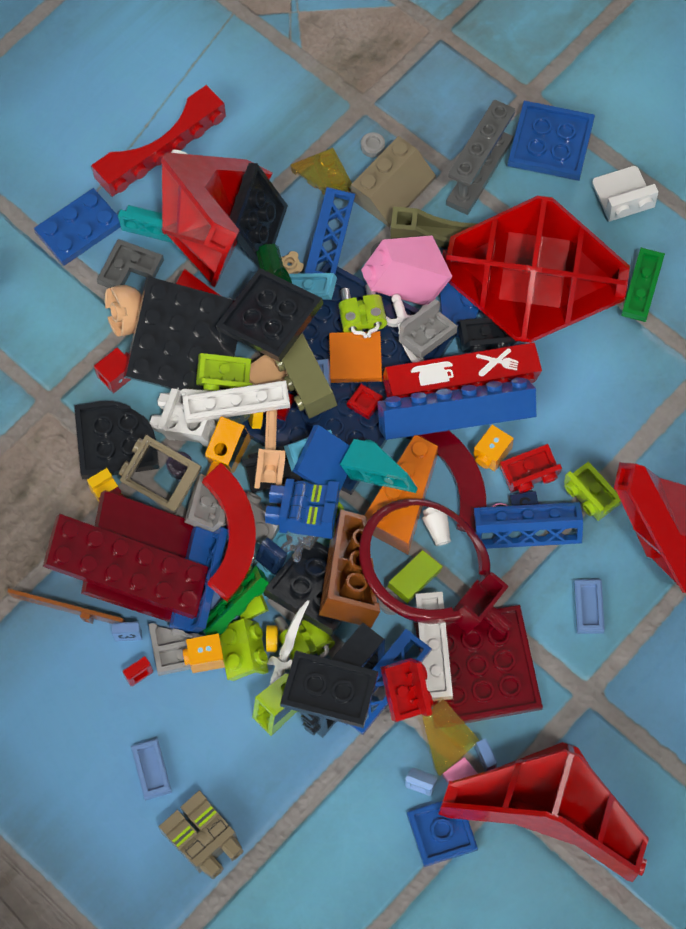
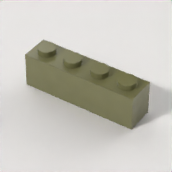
M302 333L282 361L275 360L280 372L285 370L287 376L284 377V380H286L290 392L295 390L297 394L294 400L300 411L305 410L308 418H312L337 406L333 391Z

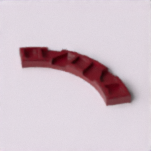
M449 430L418 435L438 446L437 455L444 461L458 488L460 500L459 516L476 532L474 508L487 507L484 481L475 459L466 446ZM414 436L406 437V439L412 440ZM457 523V528H456V529H457V530H460V531H463V532H466V531Z

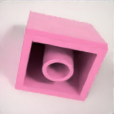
M433 236L382 240L361 269L371 291L391 297L394 294H398L402 300L423 306L434 301L452 278V274Z

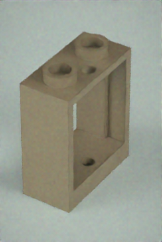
M147 435L144 439L139 438L132 449L135 455L130 462L125 461L119 472V475L122 476L120 481L177 513L202 467ZM150 446L188 467L169 501L131 480Z

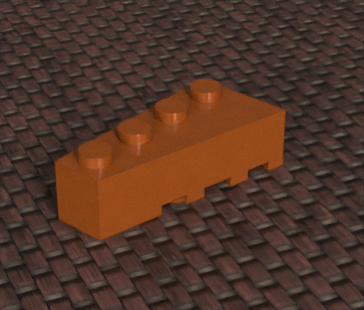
M340 510L335 520L333 537L330 539L319 615L357 625L365 623L368 627L372 628L380 613V605L377 603L376 595L367 584L359 558V544L363 529L367 523V517Z

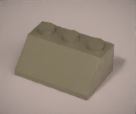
M398 136L351 184V193L355 194L354 202L390 227L393 207L408 208L434 181L436 175L418 149Z

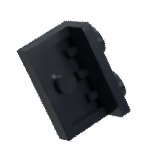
M489 317L466 319L457 322L462 352L471 351L473 353L509 347L518 342Z

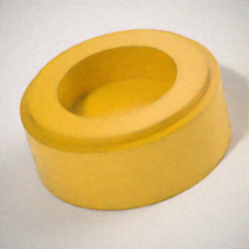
M267 625L266 627L267 652L278 651L277 625Z

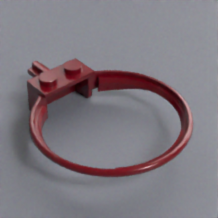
M408 498L384 505L368 520L363 529L359 544L361 569L372 592L390 610L406 619L424 624L454 622L467 634L483 619L502 635L512 626L513 623L494 607V604L509 586L493 572H490V559L485 545L468 523L455 512L430 500ZM412 505L427 506L450 516L466 531L477 552L479 575L481 577L480 581L477 579L453 609L452 607L437 610L414 608L398 601L383 587L372 565L370 545L376 526L389 513Z

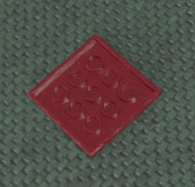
M106 490L101 492L94 525L182 558L186 557L191 532L195 528V526L185 523V518ZM83 581L81 594L167 622L171 620V611Z
M520 605L497 609L513 623L504 635L498 632L485 619L468 634L454 622H446L453 699L433 701L431 709L434 729L543 709ZM417 622L414 623L416 637L419 638V629Z

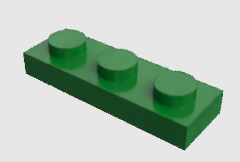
M640 248L621 316L646 322L665 253Z
M255 566L246 575L244 582L235 595L228 602L223 599L209 613L206 629L203 630L206 636L218 633L219 635L223 634L228 628L229 623L236 616L243 614L248 604L265 591L269 582L261 569Z

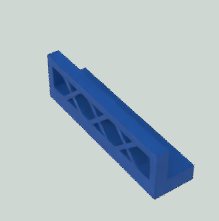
M329 187L326 188L305 273H324L317 271L319 263L327 260L332 268L330 273L336 274L355 199L354 193ZM335 197L348 200V206L338 210L334 205ZM338 218L342 227L333 232L328 225L329 221ZM332 239L337 245V249L327 253L323 243Z
M580 502L474 508L476 534L482 540V533H494L497 535L493 539L482 540L486 549L582 543L583 516ZM576 528L575 535H564L561 533L565 529ZM539 530L550 532L546 536L538 537L535 535ZM514 531L523 533L519 538L508 536Z
M197 526L192 529L185 559L207 566L208 571L197 617L191 619L172 612L169 628L183 630L187 634H197L206 629L214 590L207 584L220 567L228 529L221 527L214 532Z
M405 629L372 669L378 671L374 692L379 686H384L380 667L405 660V654L413 644H416L423 650L417 658H414L422 663L432 651V648ZM387 696L382 701L370 703L369 717L365 721L364 728L350 726L364 735L388 705ZM377 706V708L372 712L371 707Z

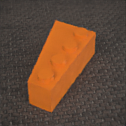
M418 435L412 438L397 464L408 473L417 486L416 493L382 486L364 515L367 517V522L377 510L390 502L408 498L425 499L437 461V445ZM412 505L389 513L378 523L372 536L409 555L423 506Z

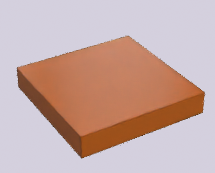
M380 331L371 333L370 338H364L363 335H356L353 332L329 333L331 383L382 381Z

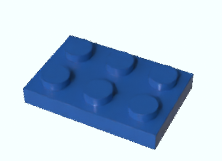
M92 188L34 227V231L59 262L65 266L121 226L118 215L100 194Z

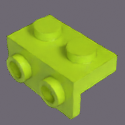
M200 353L198 356L196 385L204 386L206 391H219V387L232 389L252 386L253 383H249L251 359Z
M589 461L574 473L571 471L566 473L564 479L566 491L570 496H576L582 503V508L586 514L594 516L597 521L622 504L617 492Z
M243 618L229 624L226 631L219 635L227 680L235 681L255 672L259 674L268 673V656L264 651L263 631L259 623Z

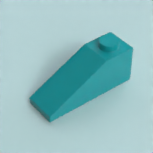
M354 439L340 464L352 480L416 493L418 489L408 473L372 440L362 441Z

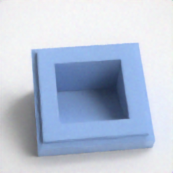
M412 768L406 776L405 786L430 796L436 785L437 776Z

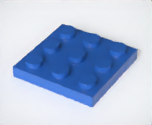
M524 100L508 166L580 181L595 115Z

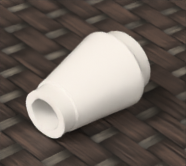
M431 507L425 509L422 520L433 541H435V545L442 546L450 543L448 515Z

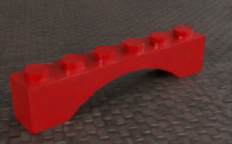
M205 85L187 98L180 118L167 133L154 142L137 149L109 152L91 165L94 178L111 197L125 191L131 183L146 176L148 171L162 165L161 160L166 152L171 153L172 150H183L188 143L200 138L209 128L220 124L226 117L224 102Z

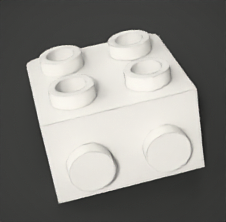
M636 166L596 177L592 181V186L609 222L654 208L658 196L656 185L646 186Z

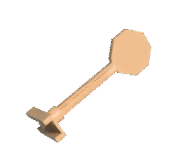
M263 355L251 364L249 382L253 383L252 385L285 381L284 377L287 374L285 370L280 372L273 358ZM277 410L266 411L265 449H258L254 488L260 489V482L282 485L285 451L276 450Z

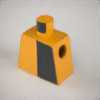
M222 416L220 417L205 453L206 459L211 464L205 476L220 463L231 473L235 472L251 441L244 425Z

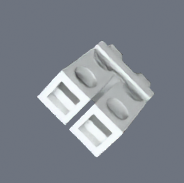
M171 389L170 393H160L158 406L163 410L162 415L151 417V427L154 431L162 433L168 440L198 442L208 447L219 419L186 423L182 396L212 391L182 389L180 391L178 389Z

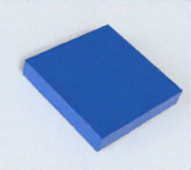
M314 425L293 472L311 484L328 485L329 481L339 482L340 493L347 477L340 464L350 445L320 425Z
M443 801L407 812L424 867L478 851L469 820L453 819L439 815Z

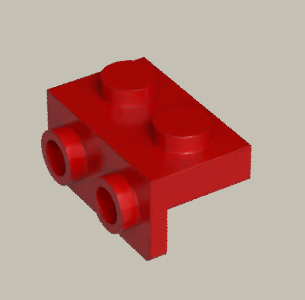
M548 444L499 463L511 493L519 491L520 494L534 488L533 484L541 481L544 484L553 482L558 479L557 475L562 470L561 464L557 465Z
M409 658L380 667L392 721L398 722L420 714L426 717L432 715L431 706H433V699L427 690L425 681L428 677L427 671L420 661Z

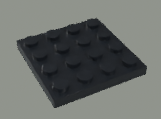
M148 276L144 285L124 377L180 391L182 389L204 390V386L196 385L199 354L235 356L238 341L219 332L216 327L235 300Z

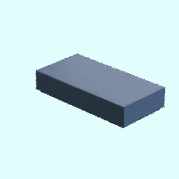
M602 579L575 580L577 634L604 633Z
M158 739L131 746L145 801L172 793Z

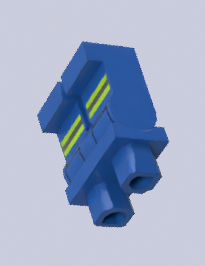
M286 479L285 486L271 485L269 502L279 503L281 507L267 505L265 523L279 525V533H288L289 531L294 534L332 539L339 503V482L329 481L328 485H316L305 481L294 482V479Z

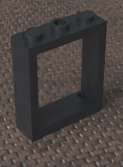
M362 623L334 655L332 660L372 670L385 655V639L365 623ZM300 712L304 729L312 735L317 733L322 738L337 722Z

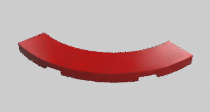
M220 463L203 478L202 484L210 490L225 512L228 529V547L220 567L210 578L207 585L228 602L238 591L249 571L256 544V527L251 504L245 491L233 474Z

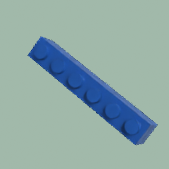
M514 378L511 382L505 383L493 381L478 387L466 385L458 390L440 389L436 393L431 394L414 393L411 397H388L384 401H378L379 431L385 440L537 417L536 388L528 379Z

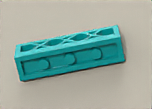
M128 205L126 211L120 209L118 218L122 231L174 243L167 234L162 232V213Z

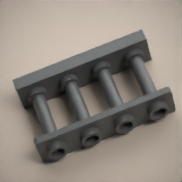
M493 100L449 171L448 177L458 182L446 200L447 206L466 215L470 213L513 142V136L505 133L504 130L514 116L515 108Z

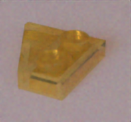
M334 148L291 164L292 173L295 175L297 173L307 179L308 184L320 189L324 195L327 187L351 192L352 182Z
M443 698L431 708V716H422L435 769L439 776L474 747L476 742L480 741Z

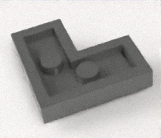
M118 239L97 278V282L99 285L107 288L125 285L131 272L146 278L148 276L155 278L164 261V257L159 253Z

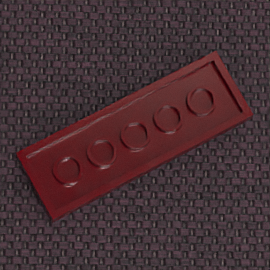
M63 514L56 516L42 566L191 619L197 617L208 571L207 566Z

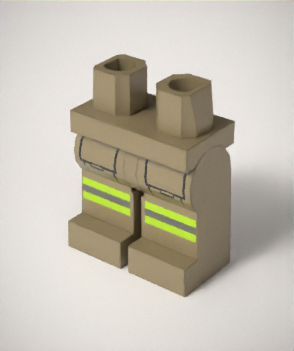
M199 790L180 807L183 814L197 828L198 832L188 823L178 809L158 827L161 833L199 873L203 871L211 879H215L224 870L222 865L216 860L217 857L224 852L231 861H234L244 851L237 840L238 838L234 830L218 814Z

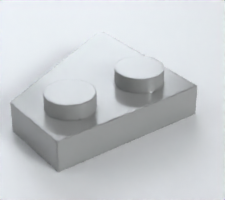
M148 624L158 675L161 676L191 669L190 665H185L183 649H187L186 639L202 637L204 635L187 634L183 630L174 628L170 630L158 627L157 624Z

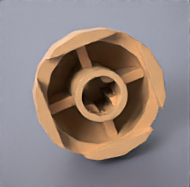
M119 285L106 289L105 309L110 308L112 316L107 318L116 336H128L134 333L142 294L134 287Z

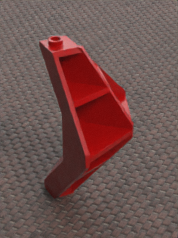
M166 152L161 160L162 232L171 238L211 282V286L215 287L238 244L236 238L239 229L229 216L248 163L253 162L247 159ZM261 167L270 180L273 172Z
M537 195L451 236L448 250H443L442 254L452 274V278L448 283L515 341L532 343L625 300L630 265L552 197Z
M619 462L613 489L616 490L646 556L652 558L674 580L682 593H686V485L659 478L645 466Z
M564 742L495 769L449 781L439 811V815L447 818L515 824L573 844L630 882H633L638 875L642 876L646 867L647 859L643 857L649 841L648 836L592 770L579 748Z

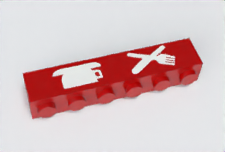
M535 342L390 366L385 368L382 378L387 398L392 396L404 398L411 397L414 393H436L440 389L458 390L466 385L478 387L493 381L501 383L511 382L514 378H525L534 383L541 374L542 368Z

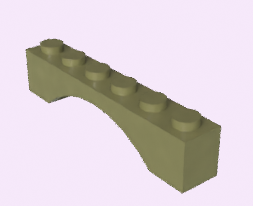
M393 207L391 239L433 236L438 247L448 248L451 236L478 223L451 221L433 216L417 208Z

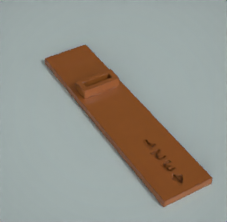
M8 588L7 591L15 599L80 615L84 622L93 624L94 619L111 624L126 622L120 617Z

